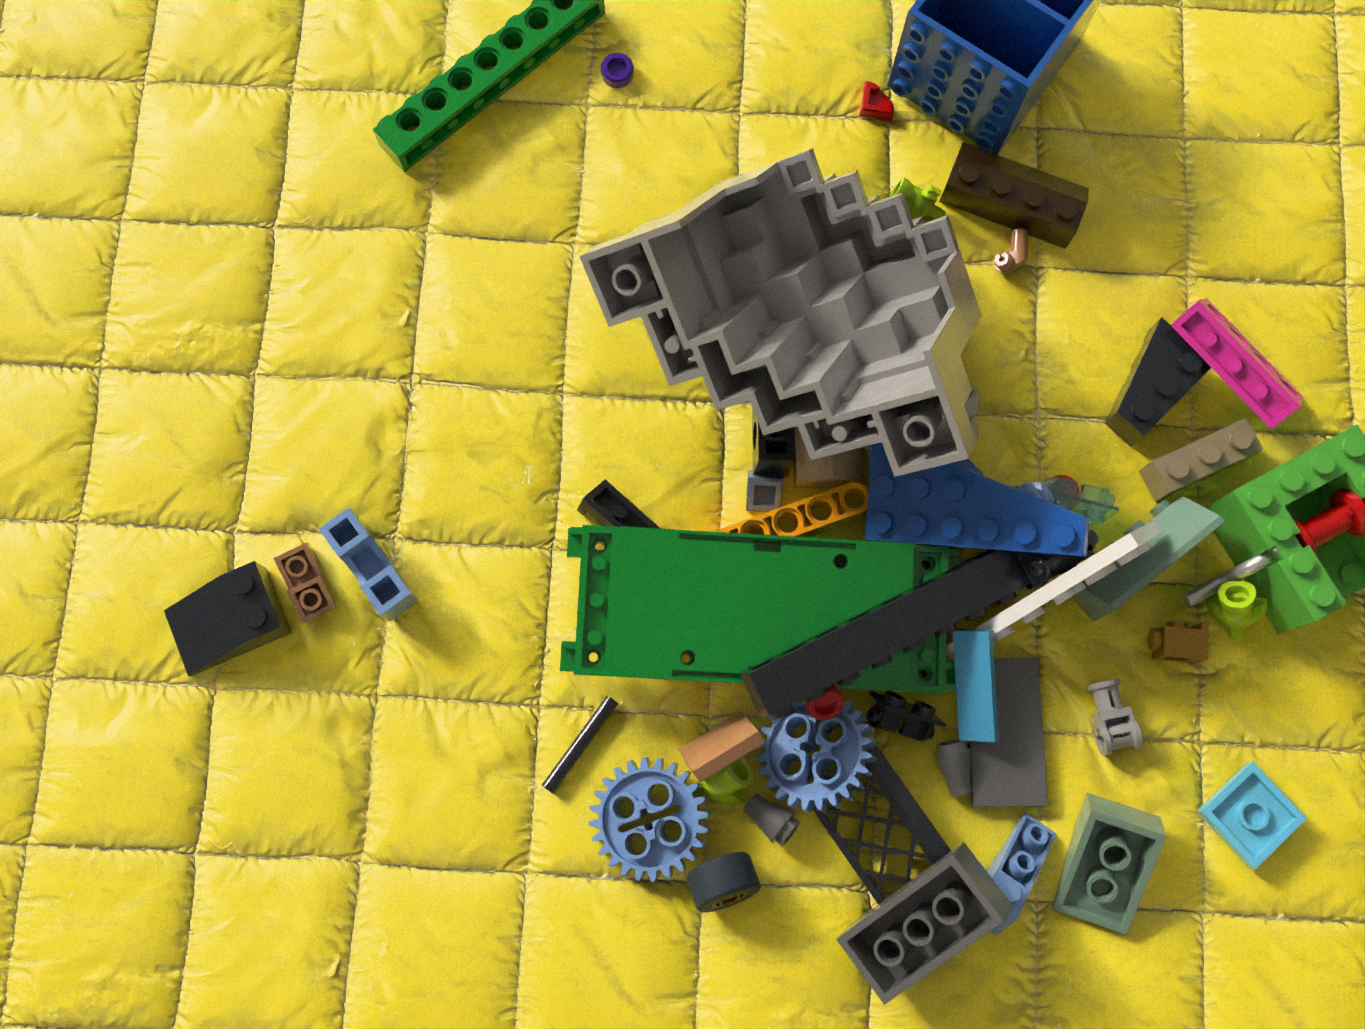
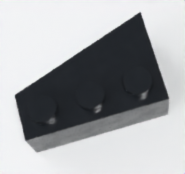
M1162 317L1147 332L1139 354L1131 366L1132 369L1115 400L1105 424L1132 447L1211 369L1207 362Z

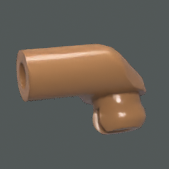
M1014 229L1010 232V249L1003 254L999 252L994 259L998 272L1009 274L1026 263L1028 259V231L1026 229Z

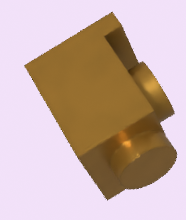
M1170 621L1166 622L1165 626L1161 628H1150L1147 643L1148 648L1152 650V660L1191 664L1208 660L1209 623H1199L1188 628V623Z

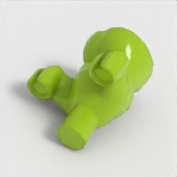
M902 177L889 196L903 193L912 220L922 216L923 219L929 217L935 220L944 217L946 213L945 210L935 205L937 197L941 195L942 191L933 185H929L928 188L923 190L913 185L907 178Z
M1226 581L1218 589L1219 597L1210 596L1207 598L1209 611L1214 613L1220 623L1229 628V636L1232 639L1243 638L1244 629L1254 624L1260 615L1267 611V599L1256 598L1254 585L1245 581Z
M742 757L701 782V786L695 792L696 797L707 796V798L709 797L717 802L727 803L730 807H736L743 803L745 800L738 789H744L754 781V774L747 760Z

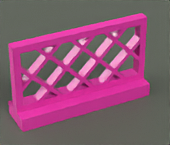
M1207 298L1198 300L1171 325L1271 430L1303 404L1301 401L1304 397Z

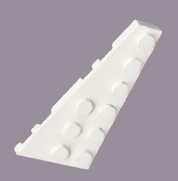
M1156 519L1145 524L975 629H993L994 641L1001 640L1015 631L1011 626L1014 622L1022 618L1025 624L1044 614L1045 611L1041 606L1053 599L1056 605L1062 603L1086 588L1082 582L1083 580L1090 586L1118 569L1114 564L1116 560L1120 566H1123L1149 550L1150 548L1146 542L1164 532ZM953 642L946 646V654L951 661L954 659Z

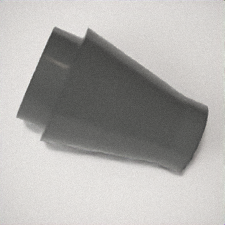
M959 739L937 744V753L934 756L947 783L950 796H963L972 793L971 748H967L966 741Z
M757 793L751 797L743 809L772 844L777 842L782 847L800 825V822L794 818L795 813L762 798Z

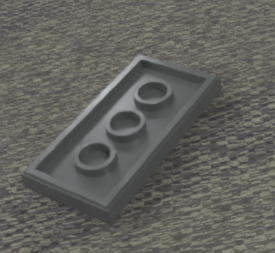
M994 658L999 740L995 743L968 741V748H971V807L1048 806L1038 658Z

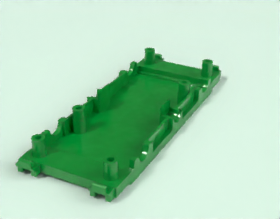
M583 525L582 527L568 528L567 558H581L576 641L561 642L560 671L574 672V675L744 684L739 673L960 563V550L949 549V546L624 526ZM597 544H602L604 546V549L598 551L595 548V546ZM932 633L923 638L924 645L906 653L901 649L891 654L892 661L876 669L868 666L858 671L860 674L858 679L839 686L838 682L834 684L841 689L945 694V691L956 692L955 664L953 661H946L947 633L937 637ZM591 653L597 654V661H590L589 655ZM683 654H686L689 657V661L687 663L682 661ZM919 671L922 672L921 678L918 675Z

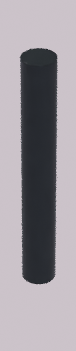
M608 695L604 698L542 783L544 788L552 794L555 792L619 703Z

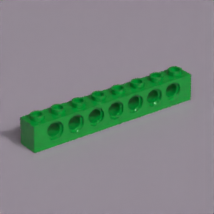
M533 0L528 8L519 15H513L509 18L505 26L495 34L486 36L472 52L459 57L454 66L444 74L435 76L421 92L408 97L403 106L391 115L384 116L377 126L372 129L380 147L405 173L605 14L604 0ZM563 7L569 8L567 10H560ZM537 27H545V28H543V29H541V30H536V29H535V28H537ZM514 46H519V47H520V48L515 49V50H510V48H511V47H514ZM488 66H495L493 69L484 70ZM462 86H470L465 90H458ZM437 106H444V107H443L442 109H440V110H437V111H434V110H433V108H435V107H437ZM411 126H419L413 131H406Z

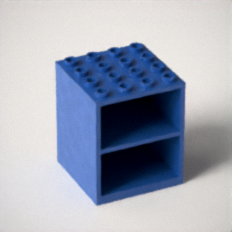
M916 0L907 13L887 86L892 88L893 92L899 97L907 98L917 104L924 113L936 116L947 123L954 132L962 133L975 141L981 149L998 155L1083 38L1101 0Z

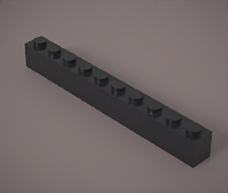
M988 549L739 673L758 715H772L773 719L786 716L794 711L793 704L803 699L806 702H811L826 695V687L838 682L839 686L848 684L860 677L858 671L868 666L876 669L891 662V654L901 649L904 653L915 650L924 645L923 638L934 633L935 637L944 635L956 628L954 622L964 617L966 621L984 615L987 612L986 606L993 602L1001 605L1017 597L1016 591L1025 586L1027 590L1033 589L1016 555L1020 551ZM1077 564L1074 565L1073 567H1071V568L1065 570V571L1062 572V573H1065V572L1071 570L1072 568L1076 567Z

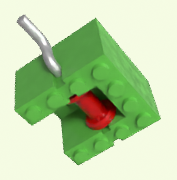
M1356 424L1235 489L1206 507L1225 520L1214 530V533L1235 567L1183 594L1182 600L1190 608L1218 593L1222 583L1244 579L1245 582L1254 585L1256 598L1267 599L1265 615L1277 634L1316 622L1346 605L1347 603L1344 598L1364 588L1365 435Z

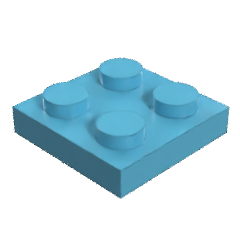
M1247 762L1196 811L1249 869H1256L1307 819L1254 762Z

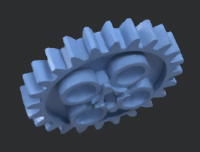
M805 701L793 704L794 711L778 719H773L772 715L768 716L773 725L771 727L761 726L760 728L768 736L764 740L763 745L760 746L765 749V753L756 756V760L766 764L759 771V775L764 778H770L765 786L771 791L778 789L775 796L777 799L783 802L789 798L788 806L794 809L801 803L802 810L807 813H811L815 803L819 811L826 813L827 802H830L835 808L839 809L841 808V796L853 801L854 797L850 790L853 786L864 790L865 787L859 778L861 775L872 776L873 774L865 767V763L876 761V757L867 752V749L876 746V742L872 738L865 737L873 729L868 723L861 724L866 716L860 710L853 713L855 705L851 701H846L840 713L834 718L822 720L819 728H817L818 720L811 717L808 713ZM806 723V733L802 737L795 739V729L798 725ZM842 727V737L838 741L830 743L829 736L832 730ZM819 745L821 747V751L814 752L812 757L810 755L811 750H817ZM800 759V771L790 776V764ZM836 763L838 767L836 775L830 780H825V769L830 764ZM812 774H813V775H814V781H813V783L809 784L808 781H809V779L812 777Z
M648 757L641 759L640 768H638L633 760L627 761V773L620 767L614 768L616 780L608 777L603 778L602 781L608 790H598L594 793L602 802L601 805L590 806V810L599 814V819L590 821L589 825L599 827L600 830L598 834L592 837V841L603 840L605 845L598 852L599 855L610 852L613 856L608 866L612 867L621 862L623 864L621 875L623 876L627 875L632 869H635V879L639 881L644 877L645 872L648 871L651 882L658 880L659 870H661L668 879L673 876L672 865L682 872L686 869L684 857L691 861H695L698 858L692 849L693 846L703 848L706 845L698 835L699 833L710 831L708 826L701 824V819L710 816L711 812L700 810L699 805L708 800L707 796L696 797L695 792L701 784L698 782L688 785L687 780L691 772L685 771L678 776L676 774L678 763L676 762L672 763L666 770L664 769L663 758H657L654 767H651ZM658 784H663L669 791V799L664 805L658 804L653 798V789ZM624 796L630 798L634 803V813L629 818L623 816L619 811V802ZM675 805H679L681 808L680 812L655 820L652 825L645 824L625 832L619 830L621 825L645 817L647 811L649 814L656 813ZM669 820L678 822L682 828V834L678 841L669 839L665 833V826ZM634 833H640L646 839L647 846L643 853L636 852L631 846V837Z

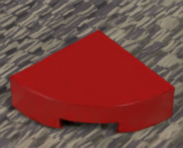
M865 81L859 116L892 121L894 116L892 101L880 90L881 87L877 84Z

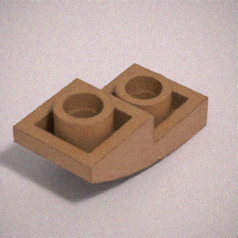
M309 542L273 558L289 589L287 593L302 623L337 607Z

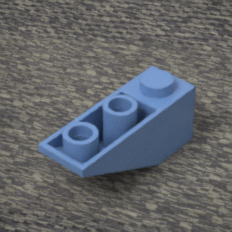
M1026 812L1021 816L987 870L988 874L1014 906L1006 920L990 931L995 936L1017 920L1056 836L1055 832Z

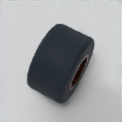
M733 852L708 860L693 868L686 877L696 909L702 913L733 906L752 897L761 888L751 857L746 852Z

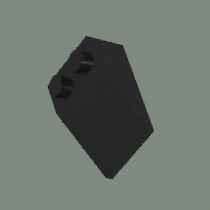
M256 561L218 576L164 610L189 677L292 633L268 570Z

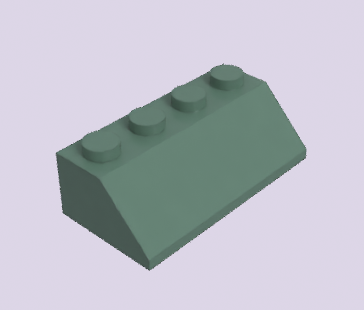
M1184 496L1179 497L1172 503L1166 498L1150 511L1154 517L1147 523L1156 519L1164 531L1146 542L1150 549L1123 566H1120L1116 560L1114 564L1118 569L1090 586L1083 580L1082 582L1086 588L1073 595L1072 598L1092 622L1114 612L1219 527L1225 520L1215 512ZM1140 519L1123 533L1126 536L1145 524Z

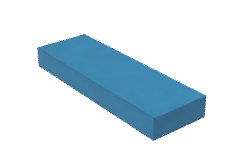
M993 629L953 630L959 740L995 743L999 740Z

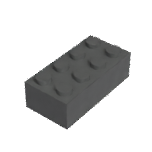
M963 842L850 924L836 940L885 1005L1003 923L1014 906Z

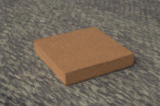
M738 712L682 746L678 751L698 781L703 782L762 746L764 740L751 722L741 712Z

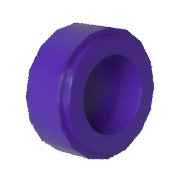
M623 53L609 54L601 63L603 81L612 88L627 86L631 83L634 76L632 60Z

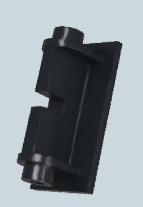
M1089 530L1087 556L1020 552L1016 555L1032 587L1035 588L1094 555L1093 549H1095V544L1099 542V538L1093 530Z
M873 691L869 692V695L877 701L874 708L871 707L866 714L867 721L874 728L896 733L902 721L898 730L900 735L924 742L932 739L934 736V725L946 726V723L935 715L936 709L925 702L916 700L914 704L906 702L907 700L891 691H886L885 695Z

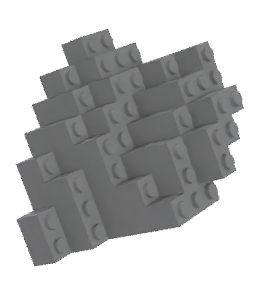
M811 148L721 181L679 210L645 222L630 233L598 244L579 256L608 327L641 317L669 386L702 376L716 410L750 401L763 435L798 426L810 460L880 442L883 444L894 477L969 459L976 443V438L964 405L972 389L960 354L982 314L948 215L925 223L923 216L912 220L903 193L880 200L879 195L867 198L858 170L839 177L835 173L823 177L814 150Z

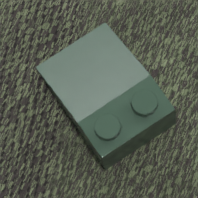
M1087 793L1074 826L1053 902V910L1127 935L1166 839V832L1161 817Z

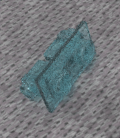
M1057 476L1044 480L1048 490H1051L1055 499L1054 504L1088 517L1089 524L1104 523L1119 511L1118 507L1113 506L1115 496L1110 494L1108 489L1083 484L1080 495H1078L1077 482Z

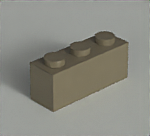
M1244 418L1151 461L1138 472L1154 501L1157 502L1248 460L1262 451L1263 447L1248 420Z

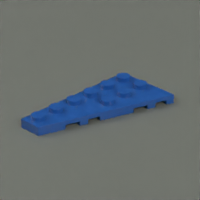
M882 442L872 444L865 540L1087 556L1088 517L992 480L954 463L894 477Z

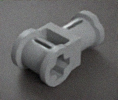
M1119 678L1086 686L1087 690L1093 694L1098 714L1091 716L1094 723L1095 741L1103 756H1109L1112 754V751L1127 747L1140 749L1143 743L1141 730L1133 716L1131 706L1123 707L1118 690V685L1121 684ZM1123 734L1120 738H1113V735Z

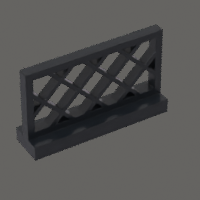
M876 745L873 748L867 749L868 753L876 757V761L865 763V767L873 773L872 776L867 778L866 788L861 790L853 786L850 789L865 793L862 814L843 811L840 808H827V813L835 814L832 824L827 815L817 809L815 803L812 810L875 901L879 904L885 900L880 893L883 878L907 884L913 879L910 878L913 857L928 859L934 864L951 852V849ZM837 766L824 775L825 780H830L836 775ZM871 778L881 791L870 789ZM869 794L885 796L890 803L888 819L866 815ZM893 810H895L902 822L892 820ZM839 815L861 819L858 840L841 837L836 830ZM865 820L887 824L884 845L861 841ZM891 825L905 827L912 834L910 850L888 846ZM916 841L924 853L914 851ZM847 844L857 845L855 856ZM861 846L883 851L879 872L863 869L858 861ZM887 852L909 856L906 877L884 873ZM868 875L878 877L877 887Z

